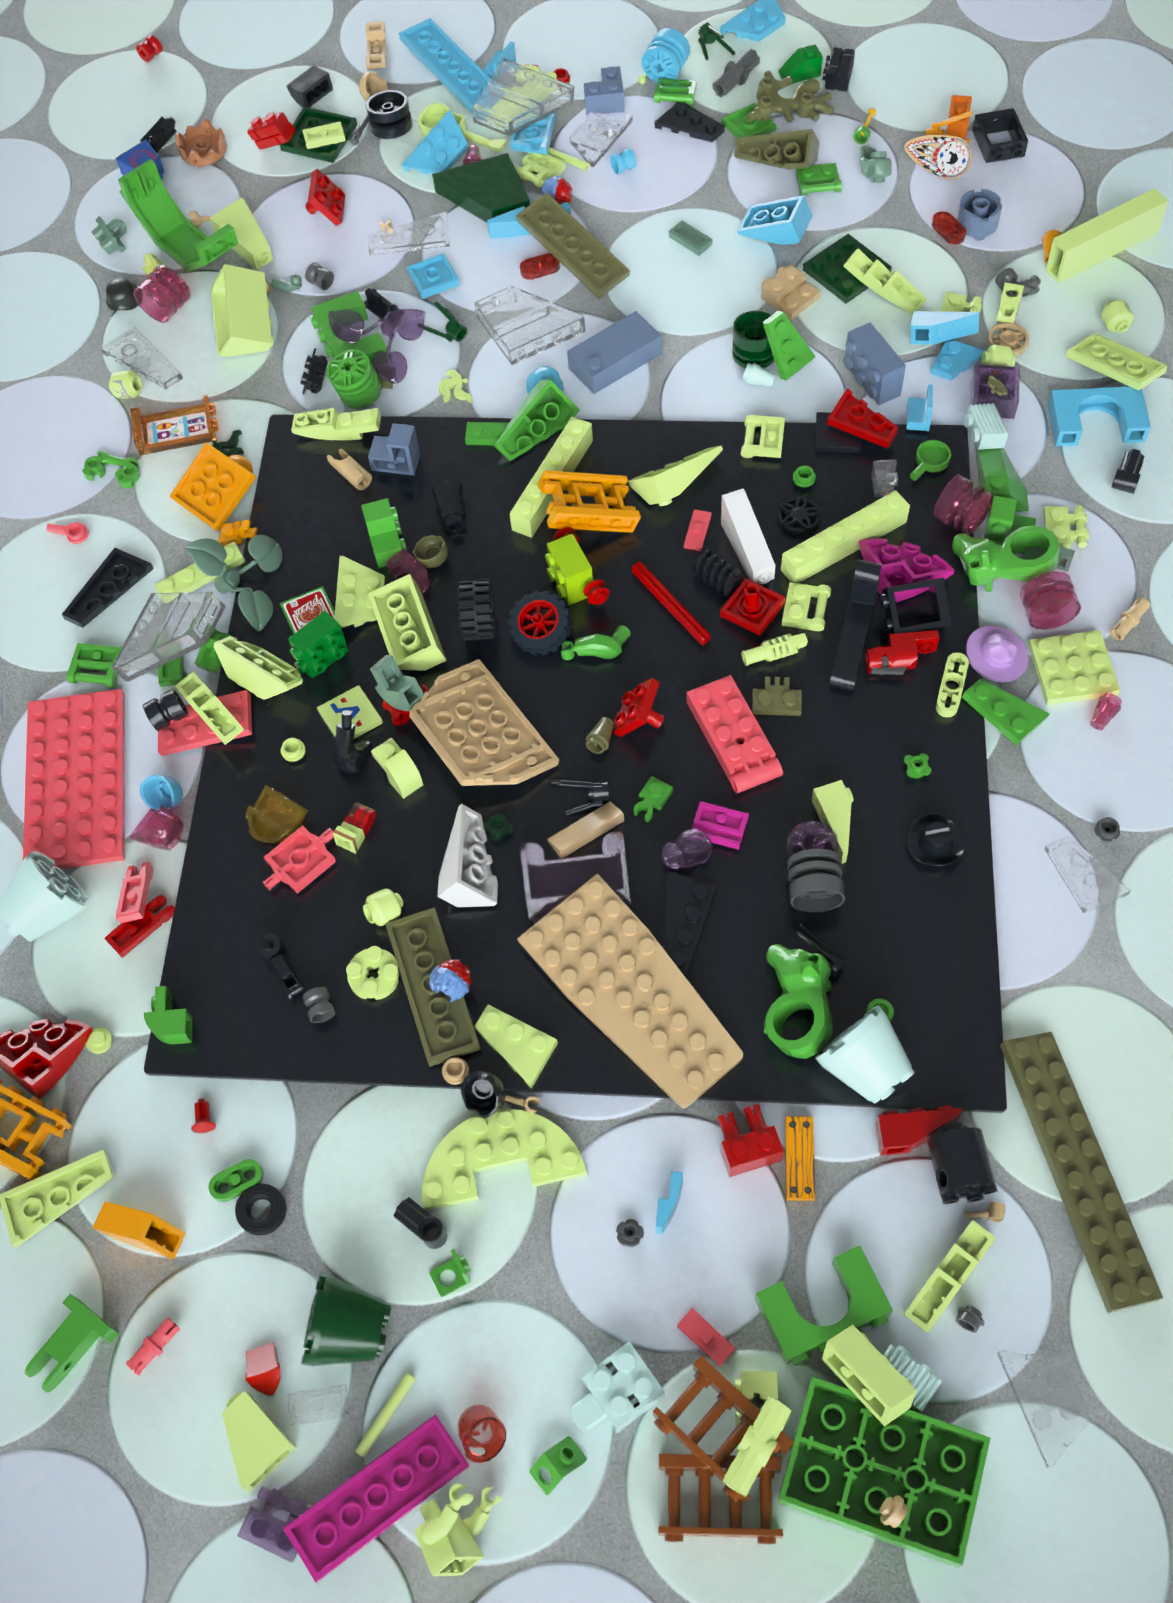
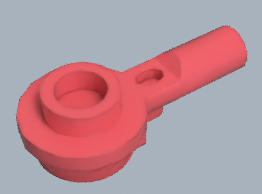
M79 522L69 523L67 526L48 523L46 527L48 532L66 535L67 539L73 544L82 543L89 535L88 528Z

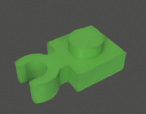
M651 776L639 794L641 802L634 806V815L637 816L641 810L647 811L645 821H650L653 817V808L662 809L673 793V787Z

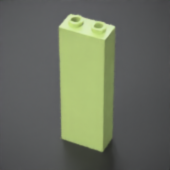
M1154 188L1055 237L1046 271L1060 283L1157 234L1169 200Z

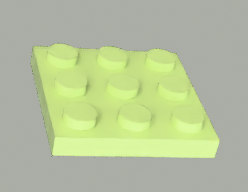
M1100 630L1029 640L1028 647L1046 705L1116 696L1119 694L1120 687Z

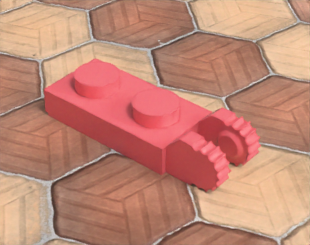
M150 862L142 863L140 874L135 865L127 868L116 911V919L119 923L144 918L150 881L153 878V868Z

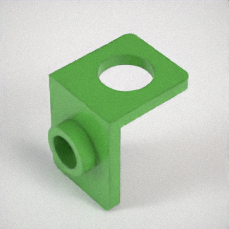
M454 1249L450 1251L453 1259L431 1270L429 1273L441 1297L470 1283L466 1273L471 1271L464 1255L458 1258ZM445 1270H451L456 1275L455 1282L450 1286H443L439 1280L441 1273Z
M568 1436L545 1451L529 1470V1473L544 1493L549 1495L565 1476L587 1461V1457L573 1439ZM541 1467L549 1471L551 1475L550 1483L546 1482L541 1476Z

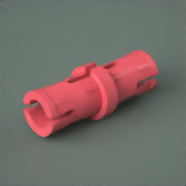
M169 1317L165 1318V1321L150 1337H145L143 1340L144 1344L126 1362V1365L131 1370H135V1374L140 1375L156 1355L160 1356L163 1353L162 1348L180 1331L179 1326L175 1322L172 1323Z

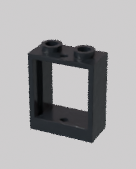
M1014 108L975 115L972 132L986 163L1025 157L1028 138ZM1009 132L1012 139L1009 142L991 144L987 134Z
M944 578L882 589L880 604L882 608H885L886 618H884V627L889 634L919 632L951 625ZM929 587L935 622L900 628L894 593Z

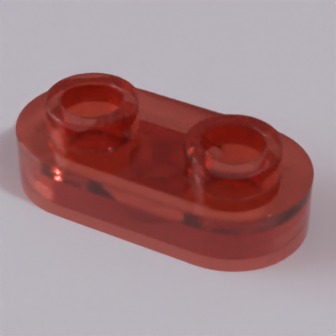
M945 211L934 214L932 228L942 238L953 245L964 242L966 228L954 216Z
M551 253L528 258L520 263V274L528 280L554 274L560 269V262Z

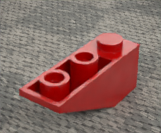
M941 1106L934 1111L915 1108L911 1109L909 1113L898 1114V1111L895 1110L881 1113V1115H878L875 1123L880 1156L908 1154L925 1143L941 1126L957 1122L962 1114V1108L953 1109V1106Z

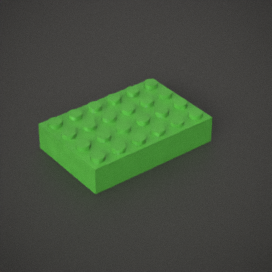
M811 1377L777 1503L958 1568L964 1562L991 1438L911 1410H907L884 1426L850 1389ZM900 1495L904 1499V1504L908 1506V1512L904 1520L896 1528L884 1525L880 1521L882 1514L879 1510L881 1505L888 1497L894 1498Z

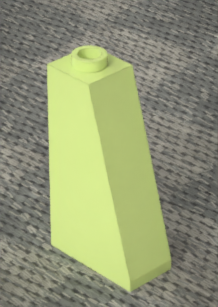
M242 197L210 217L214 233L227 224L234 228L238 244L232 249L256 270L273 260L269 244Z

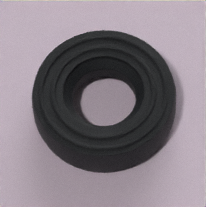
M255 1184L244 1190L239 1196L235 1206L236 1219L239 1225L250 1234L259 1236L270 1234L278 1229L285 1219L286 1201L277 1188L268 1184ZM260 1199L268 1200L271 1204L270 1214L262 1220L254 1219L250 1212L254 1202Z

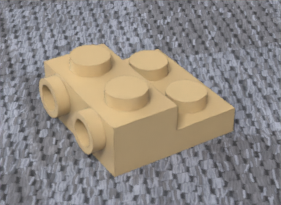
M790 264L786 268L784 266L780 267L776 276L772 279L767 277L762 282L761 299L776 310L784 312L792 320L820 298L821 291L806 282V274Z

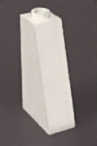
M744 488L722 495L721 526L749 580L757 584L768 583L774 579L775 563Z

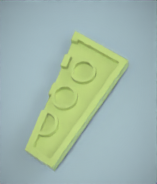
M104 1149L0 1194V1204L12 1246L15 1248L20 1246L114 1177L107 1152Z

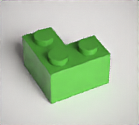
M994 496L986 523L984 538L1000 544L1013 531L1025 526H1035L1037 518L1015 515L1017 499ZM1026 547L1019 550L1017 553H1024Z
M388 498L361 505L378 568L405 562L403 552H406L407 549L404 538L399 539L398 537L402 532L399 521H396L398 520L395 506L390 507Z

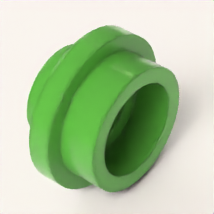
M800 466L793 474V482L799 487H809L815 482L816 475L809 466Z

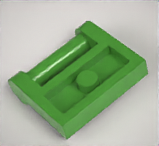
M659 78L654 93V103L668 101L684 102L687 105H693L697 81Z
M836 163L812 165L810 168L796 169L801 196H807L808 193L842 191V182L839 178Z
M77 643L67 672V682L73 684L78 682L105 684L106 687L115 688L117 685V675L125 654L123 648ZM80 668L107 671V674L79 673Z

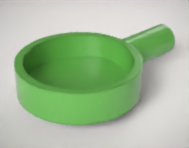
M928 440L920 444L916 453L918 466L910 474L911 479L917 481L925 471L940 472L944 470L950 462V448L938 440Z

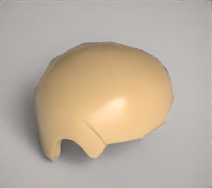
M377 72L364 73L359 81V92L365 101L376 93L388 90L386 79L379 77Z

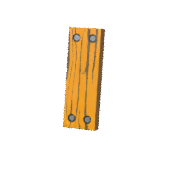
M785 1116L786 1201H815L813 1117Z

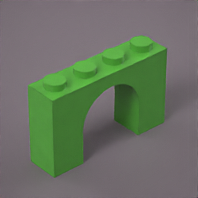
M358 291L311 307L313 316L310 317L313 328H318L317 334L320 342H325L326 344L324 349L328 358L331 356L334 358L343 351L355 349L364 352L373 367L390 362L387 346L380 333L357 341H344L337 338L339 332L346 327L368 320L365 304Z
M861 1246L844 1252L833 1259L832 1265L848 1297L847 1314L833 1325L817 1326L804 1320L795 1309L782 1281L756 1293L755 1301L785 1364L793 1362L795 1366L809 1360V1354L818 1349L821 1353H824L827 1341L851 1325H854L863 1333L861 1329L872 1325L873 1329L889 1322L887 1317L891 1315L893 1309Z

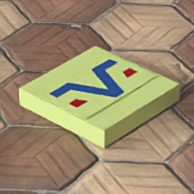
M359 685L317 707L319 714L334 737L336 736L337 724L342 722V711L344 710L352 712V723L356 725L353 740L383 724L381 717Z

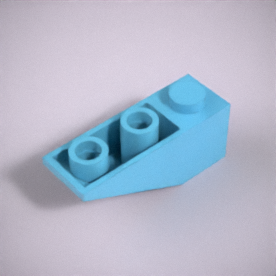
M914 311L911 322V344L933 345L978 333L979 312Z

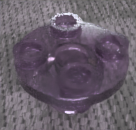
M808 821L796 825L790 831L786 847L791 857L793 854L809 849H827L838 852L839 843L837 835L829 826L821 822Z

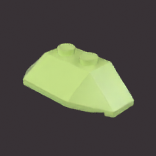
M232 636L214 642L215 651L227 677L263 700L301 685L303 682L298 669L261 647L248 642L237 641V638Z

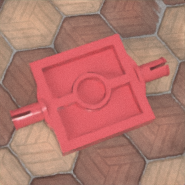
M302 825L264 856L265 861L274 871V874L263 881L265 887L271 890L272 887L282 881L288 884L296 893L304 889L336 862L334 856L325 847V844L334 838V831L328 828V830L317 837Z

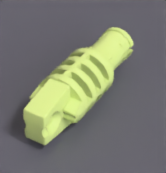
M791 633L782 635L781 637L763 641L759 647L741 651L742 660L745 666L762 660L771 662L798 653V649L806 647L808 640L805 633L794 636Z

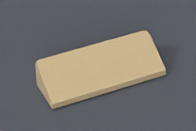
M608 802L548 838L547 841L560 859H563L624 822V814L612 802Z

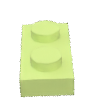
M341 122L303 130L307 149L345 141Z

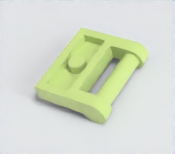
M746 416L744 423L746 427L745 441L741 448L742 457L762 456L781 458L785 417ZM756 427H762L760 445H753Z
M790 582L782 626L812 631L824 630V614L827 598L831 595V588L828 585L811 586ZM811 597L818 598L815 616L813 619H808Z

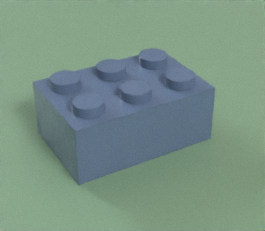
M871 322L849 331L845 344L844 365L854 374L857 382L866 389L868 396L874 399L878 406L901 396L906 364Z

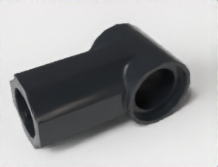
M1136 449L1125 451L1121 466L1117 469L1111 488L1134 494L1145 457L1141 454V451Z
M410 1197L402 1200L397 1206L393 1217L421 1239L427 1247L438 1249L446 1243L447 1231L438 1218L433 1217ZM431 1228H439V1232L435 1237H426Z

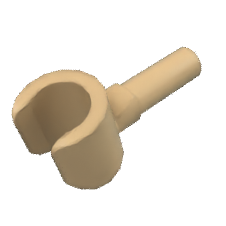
M190 211L188 213L191 218L189 221L196 227H199L202 222L210 221L211 216H199L197 211Z
M387 219V223L379 222L381 233L391 234L393 232L391 219Z
M506 1094L505 1101L523 1107L524 1111L537 1113L536 1110L530 1109L528 1104L535 1103L540 1105L539 1098L531 1096L525 1100Z
M991 1202L989 1211L964 1212L965 1219L984 1218L993 1222H1001L1004 1219L1005 1204Z

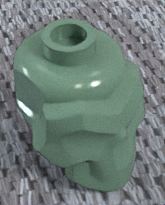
M869 146L861 147V158L859 160L862 175L873 179V183L885 182V177H889L892 174V161L890 158H886V151L877 152L876 149Z

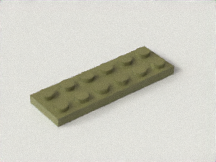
M547 192L516 215V221L598 299L602 298L630 276V270Z
M435 907L385 923L429 1067L451 1058L481 1050L464 996L461 999L449 1002L451 999L449 995L444 994L442 991L436 993L429 985V976L432 970L439 964L451 960Z

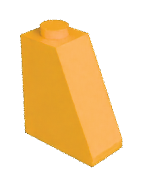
M106 1201L92 1227L110 1238L172 1260L175 1259L186 1234L152 1213Z

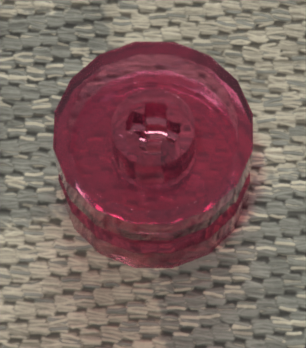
M1056 571L1044 573L1034 577L1021 588L1019 595L1026 609V615L1031 627L1040 630L1054 629L1072 621L1080 613L1081 605L1077 594L1074 592L1075 589L1070 575Z

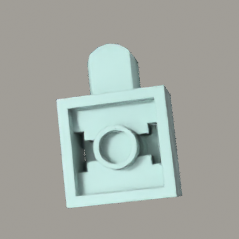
M629 1341L581 1377L589 1394L573 1406L572 1418L575 1425L584 1431L592 1430L607 1418L616 1433H618L665 1397V1391Z

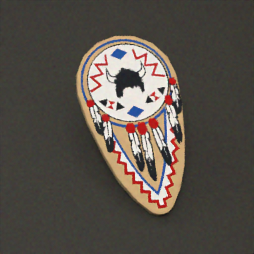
M924 135L913 138L905 144V151L915 163L945 179L962 177L972 164L973 153L971 146L960 137Z

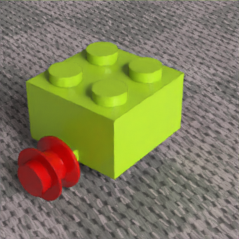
M572 527L558 529L554 535V541L547 543L548 554H545V558L549 565V568H547L548 576L551 581L555 580L560 598H565L568 605L586 598L593 605L604 603L609 596V590L604 588L605 583L603 580L593 579L592 567L578 544L579 537L575 535V530Z

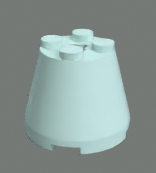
M32 851L23 859L0 898V918L4 919L7 923L5 928L13 936L17 937L21 934L30 942L81 913L88 906L85 903L88 897L77 881L70 874L66 875L61 869L53 866L55 862L51 858L36 851Z
M879 1005L868 1011L863 1019H859L823 1049L824 1053L815 1057L824 1069L874 1104L880 1099L884 1100L895 1091L892 1086L897 1085L900 1081L903 1083L914 1074L911 1068L912 1065L887 1015Z

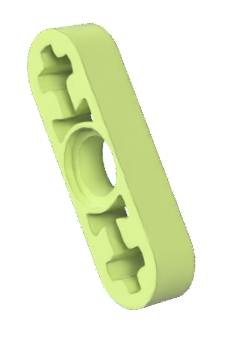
M952 653L946 661L936 703V711L943 717H952L958 711L969 665L968 658L962 653ZM955 662L960 663L958 673L953 672ZM955 681L959 687L950 689L946 686V682ZM947 696L952 697L950 708L945 707Z

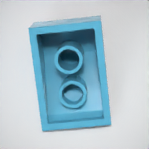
M804 195L750 205L737 233L738 235L779 245L796 244L801 241L813 215Z

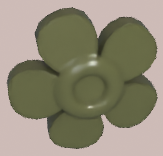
M993 376L987 378V384L992 388L990 391L992 394L996 392L1002 396L1009 393L999 379Z

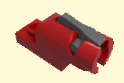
M938 630L889 634L887 647L883 645L866 649L865 662L867 673L903 675L905 670L916 668L918 653L927 654L937 650L939 642Z

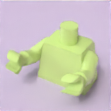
M455 1484L450 1488L449 1498L451 1502L446 1504L443 1511H441L436 1500H431L420 1508L425 1522L416 1529L415 1535L432 1576H461L485 1557L473 1537L481 1532L490 1515L489 1510L491 1506L497 1505L501 1501V1495L496 1496L493 1502L489 1499L488 1495L493 1486L483 1490L481 1504L477 1505L471 1517L463 1520L458 1510L461 1505H468L474 1496L466 1493L458 1499V1493L467 1487L462 1484Z

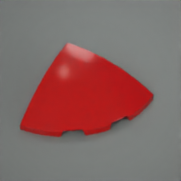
M50 1019L30 1022L29 1028L18 1032L10 1029L0 1034V1068L40 1100L56 1085L75 1062L93 1029L83 1022L66 1019L65 1023H52Z

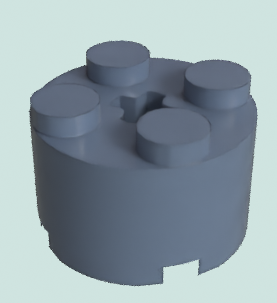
M981 189V192L971 190L965 193L961 198L957 230L973 237L977 241L984 240L986 236L993 234L998 228L1002 210L1000 197L987 189Z

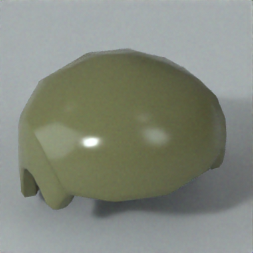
M430 535L423 537L417 542L413 554L421 566L435 568L444 563L448 557V546L441 536Z

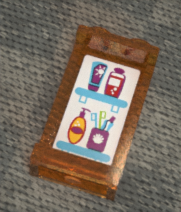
M204 395V404L142 416L139 407L130 409L133 439L139 455L212 442L213 440L217 441L216 431H219L217 419L213 417V415H217L214 402H210L208 395Z

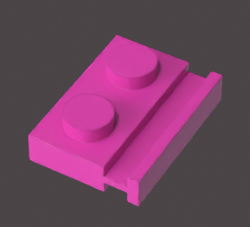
M700 801L693 827L690 831V837L739 850L749 814Z

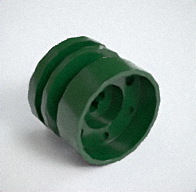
M749 311L742 313L735 319L733 323L732 358L739 366L746 368L748 363H756L762 368H766L775 361L763 326V322L772 316L771 314L763 311Z

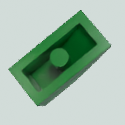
M816 44L799 48L778 70V74L781 79L790 76L793 81L792 84L820 77L823 56Z

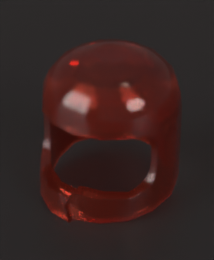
M482 1404L472 1405L465 1409L457 1423V1432L462 1442L465 1456L472 1462L483 1463L490 1461L502 1450L506 1441L507 1431L498 1415L490 1407ZM483 1423L482 1429L485 1431L489 1423L492 1436L487 1442L480 1443L472 1437L480 1435L479 1431H473L475 1428ZM469 1447L483 1448L485 1453L482 1455L474 1454L470 1451Z

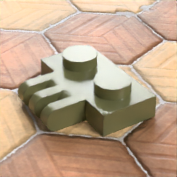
M765 677V689H753V715L801 716L802 690H789V677H784V685H780V677H775L774 685H770V677Z

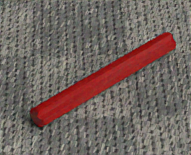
M637 562L632 566V573L699 644L705 645L711 640L710 633L642 562Z

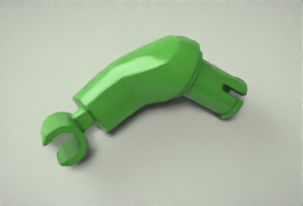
M619 625L611 637L601 634L577 638L575 645L571 641H565L562 645L561 656L564 660H570L574 658L576 652L579 656L613 659L622 652L621 646L630 637V630L623 625Z

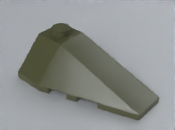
M813 129L740 137L736 140L734 156L738 159L788 170L810 168L817 161L819 141Z

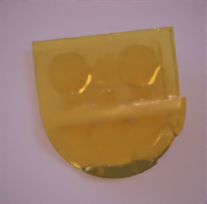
M265 785L254 807L248 806L245 817L248 819L250 829L248 831L258 841L281 843L299 828L308 810L272 787Z

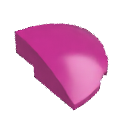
M887 539L859 540L863 560L882 564L877 590L879 594H882V589L937 578H944L945 580L954 574V569L936 554L930 557L921 553V547L907 542H903L901 546L888 544ZM929 587L894 593L895 601L897 603L929 590Z

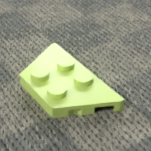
M344 556L339 558L334 619L340 624L341 628L350 625L357 627L368 621H376L377 618L368 593L383 587L385 576Z

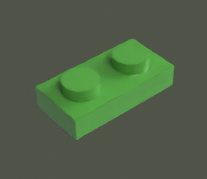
M467 422L466 445H495L509 423Z

